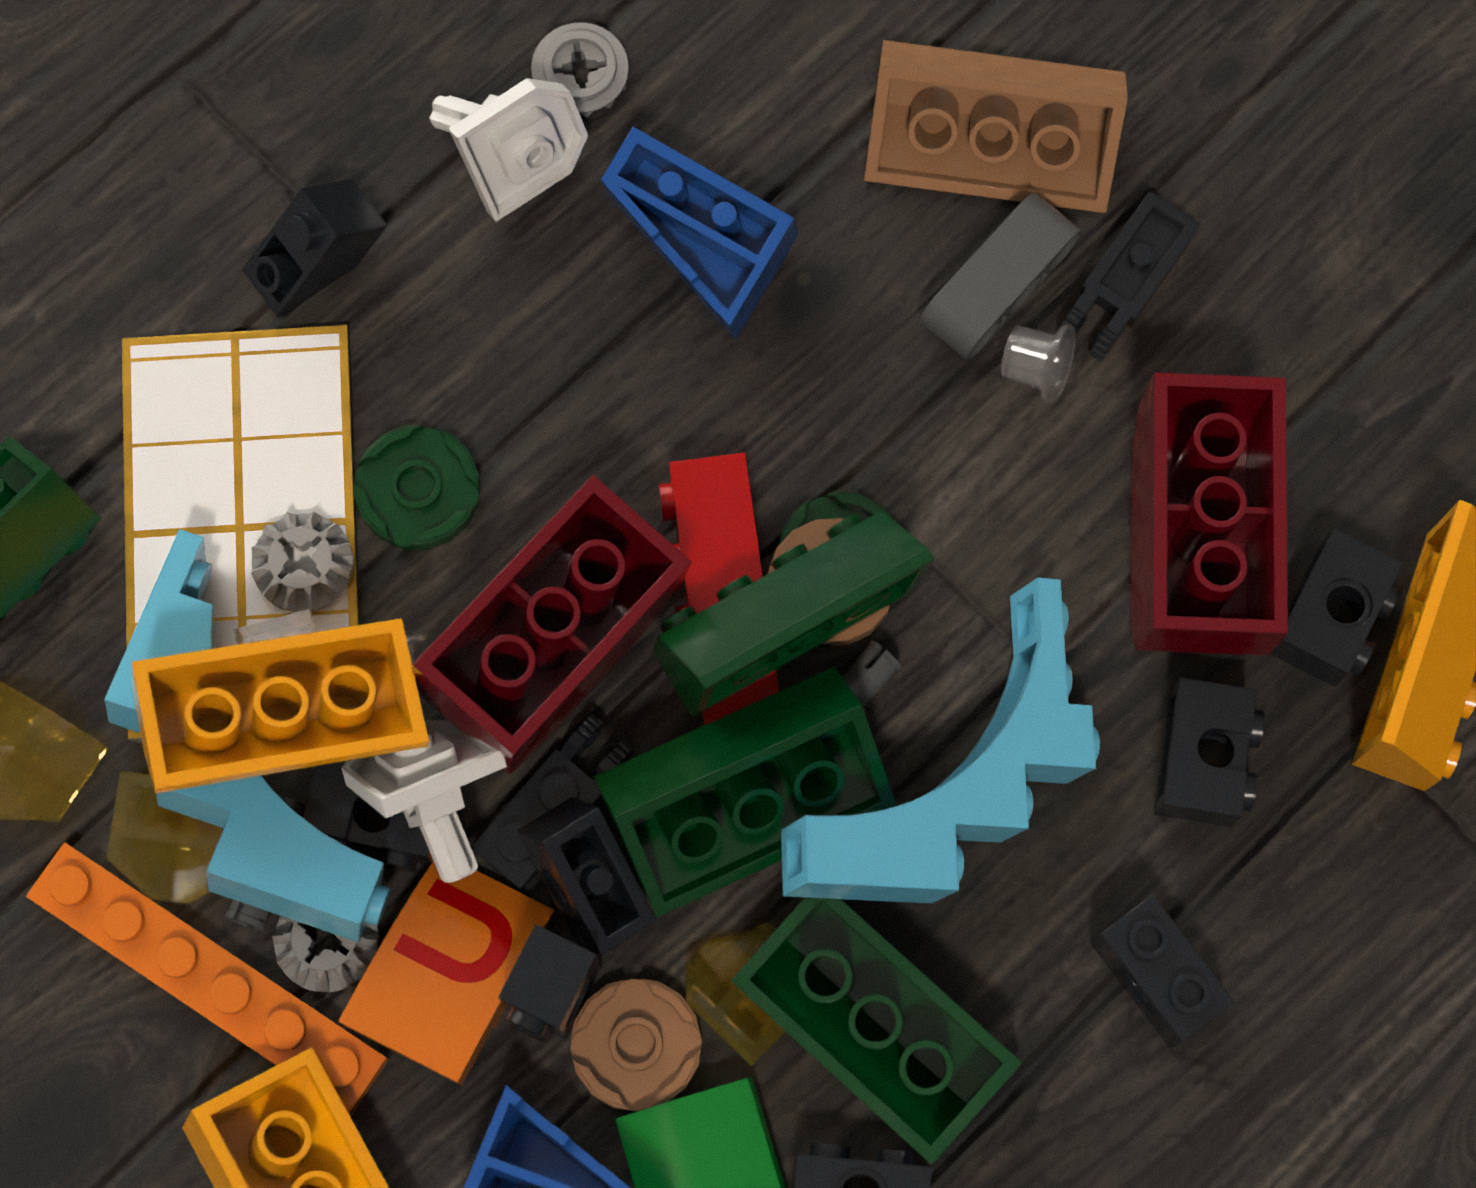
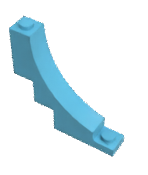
M179 529L104 699L109 723L140 733L133 695L132 661L214 648L213 604L200 600L207 588L212 572V564L206 562L204 537ZM261 775L156 793L158 806L224 828L206 871L208 891L356 942H360L367 923L375 926L379 925L391 892V888L382 885L384 863L351 850L320 832L294 812L269 787Z

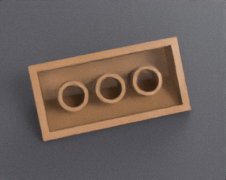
M883 40L864 181L1022 202L1028 195L1036 192L1050 205L1055 207L1106 213L1128 99L1126 72Z

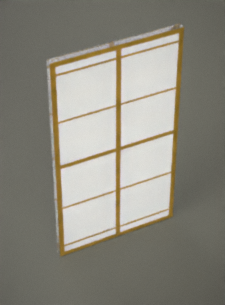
M335 324L320 327L122 338L127 647L179 529L204 537L206 562L212 564L211 576L200 600L213 604L214 648L359 625L348 326ZM315 511L322 517L337 523L347 536L354 558L352 576L343 593L329 605L310 612L287 611L268 601L258 589L251 574V547L257 544L263 534L265 525H271L284 518L287 512L310 514ZM288 544L284 546L287 556L291 561L290 567L286 570L287 574H292L300 568L307 574L311 572L317 579L321 576L317 572L311 558L312 554L317 550L316 547H310L302 552L296 547L291 548ZM128 729V739L142 743L141 733Z

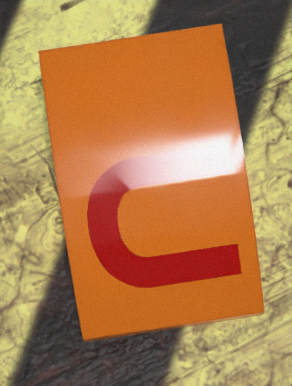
M433 861L384 938L343 1011L339 1022L462 1086L492 1027L496 1028L505 1010L498 996L535 924L547 929L555 914V910L477 870L463 879L445 883L441 880Z

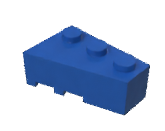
M632 127L601 181L611 200L736 340L799 236L795 219L637 128Z
M507 1085L464 1188H630L610 1170L574 1143L559 1128L551 1124Z

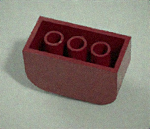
M1154 373L1138 407L1131 463L1130 610L1132 638L1137 651L1268 656L1288 634L1286 378Z
M592 475L412 664V672L415 675L418 693L463 734L481 740L498 749L504 755L507 766L503 770L511 774L548 739L655 622L680 589L692 561L599 479Z

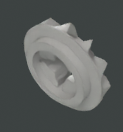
M590 23L566 24L551 31L538 44L532 58V79L562 83L571 92L579 113L588 118L593 111L603 107L610 109L615 98L622 90L626 89L628 59L620 41L608 30ZM580 51L581 60H585V65L588 69H597V71L588 73V82L585 83L586 88L580 89L579 84H576V79L573 75L563 74L573 70V61H575V52Z
M315 511L310 514L287 512L284 518L271 525H265L263 534L257 544L251 547V574L258 589L268 601L287 611L310 612L329 605L343 593L352 576L354 558L347 536L337 523H333ZM288 544L291 548L296 547L302 552L310 547H316L317 550L312 554L311 558L317 572L321 576L317 579L311 572L307 574L300 568L292 574H287L286 570L290 567L291 561L287 556L284 546Z
M280 916L275 932L272 935L277 963L294 983L307 990L322 993L335 992L353 985L363 977L378 950V927L367 923L360 942L336 935L342 942L341 945L349 950L346 956L338 950L333 952L332 950L325 949L319 956L315 955L309 964L308 961L313 955L311 951L315 945L314 940L308 936L309 932L302 928L304 926L303 923Z

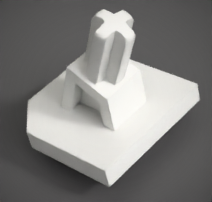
M526 78L500 96L490 94L482 105L451 95L446 97L438 96L432 102L433 111L429 117L430 122L435 128L451 133L485 209L495 222L571 174L588 138L571 92L562 83Z
M448 720L425 721L429 738L428 747L347 760L342 767L346 786L385 818L403 811L410 828L420 827L441 880L445 883H450L473 874L478 868V863L456 812L465 808L460 787L507 766L504 755L498 749L481 740L463 734Z

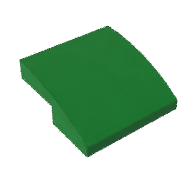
M753 1077L704 1090L615 1119L635 1188H785Z

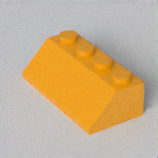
M1459 500L1426 535L1352 765L1422 791H1426L1438 783L1442 777L1449 779L1453 774L1462 750V743L1454 740L1460 719H1468L1476 706V682L1473 681L1476 672V507L1462 500Z
M402 618L132 661L134 701L144 755L155 794L428 747L429 745Z
M312 1047L192 1109L182 1127L214 1188H389Z

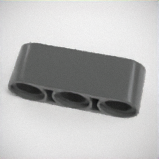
M1036 192L1031 193L931 300L920 317V323L964 360H971L1068 255L1079 240L1082 230Z

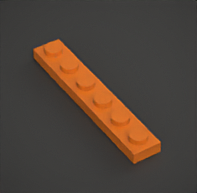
M65 842L26 895L27 898L273 1064L278 1065L312 1047L348 1114L351 1116L389 1061L388 1058Z

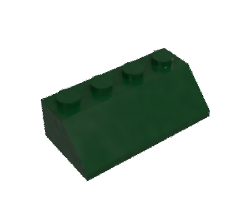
M10 436L0 444V619L18 601L25 600L36 593L45 580V574L64 555H70L80 549L88 540L91 529L101 520L52 468Z
M883 511L874 514L866 520H863L859 513L851 515L828 530L826 534L830 540L808 551L805 544L798 545L775 559L771 564L774 571L753 582L749 575H745L726 585L716 594L719 600L716 604L699 613L696 612L693 606L687 607L669 617L660 625L663 633L657 636L653 653L693 718L911 594L934 560L928 548Z
M835 666L594 776L616 831L657 918L781 861V830L805 815L851 816L883 811L897 806L863 707Z
M805 897L731 980L735 986L931 1165L935 1163L1022 1064L1018 1058L841 899Z

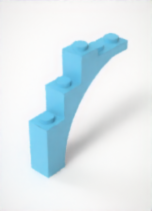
M1037 577L1010 596L1013 660L1006 687L989 725L979 742L960 766L933 790L911 802L883 811L851 816L805 815L782 829L783 896L932 904L959 891V882L964 871V855L961 847L957 845V840L1001 843L1029 829L1028 821L1033 810V795L1030 787L1026 785V781L1068 784L1096 769V760L1100 750V738L1097 729L1093 727L1092 705L1069 704L1068 702L1073 682L1072 670L1069 664L1066 663L1064 639L1069 615L1066 604L1062 602L1060 579Z

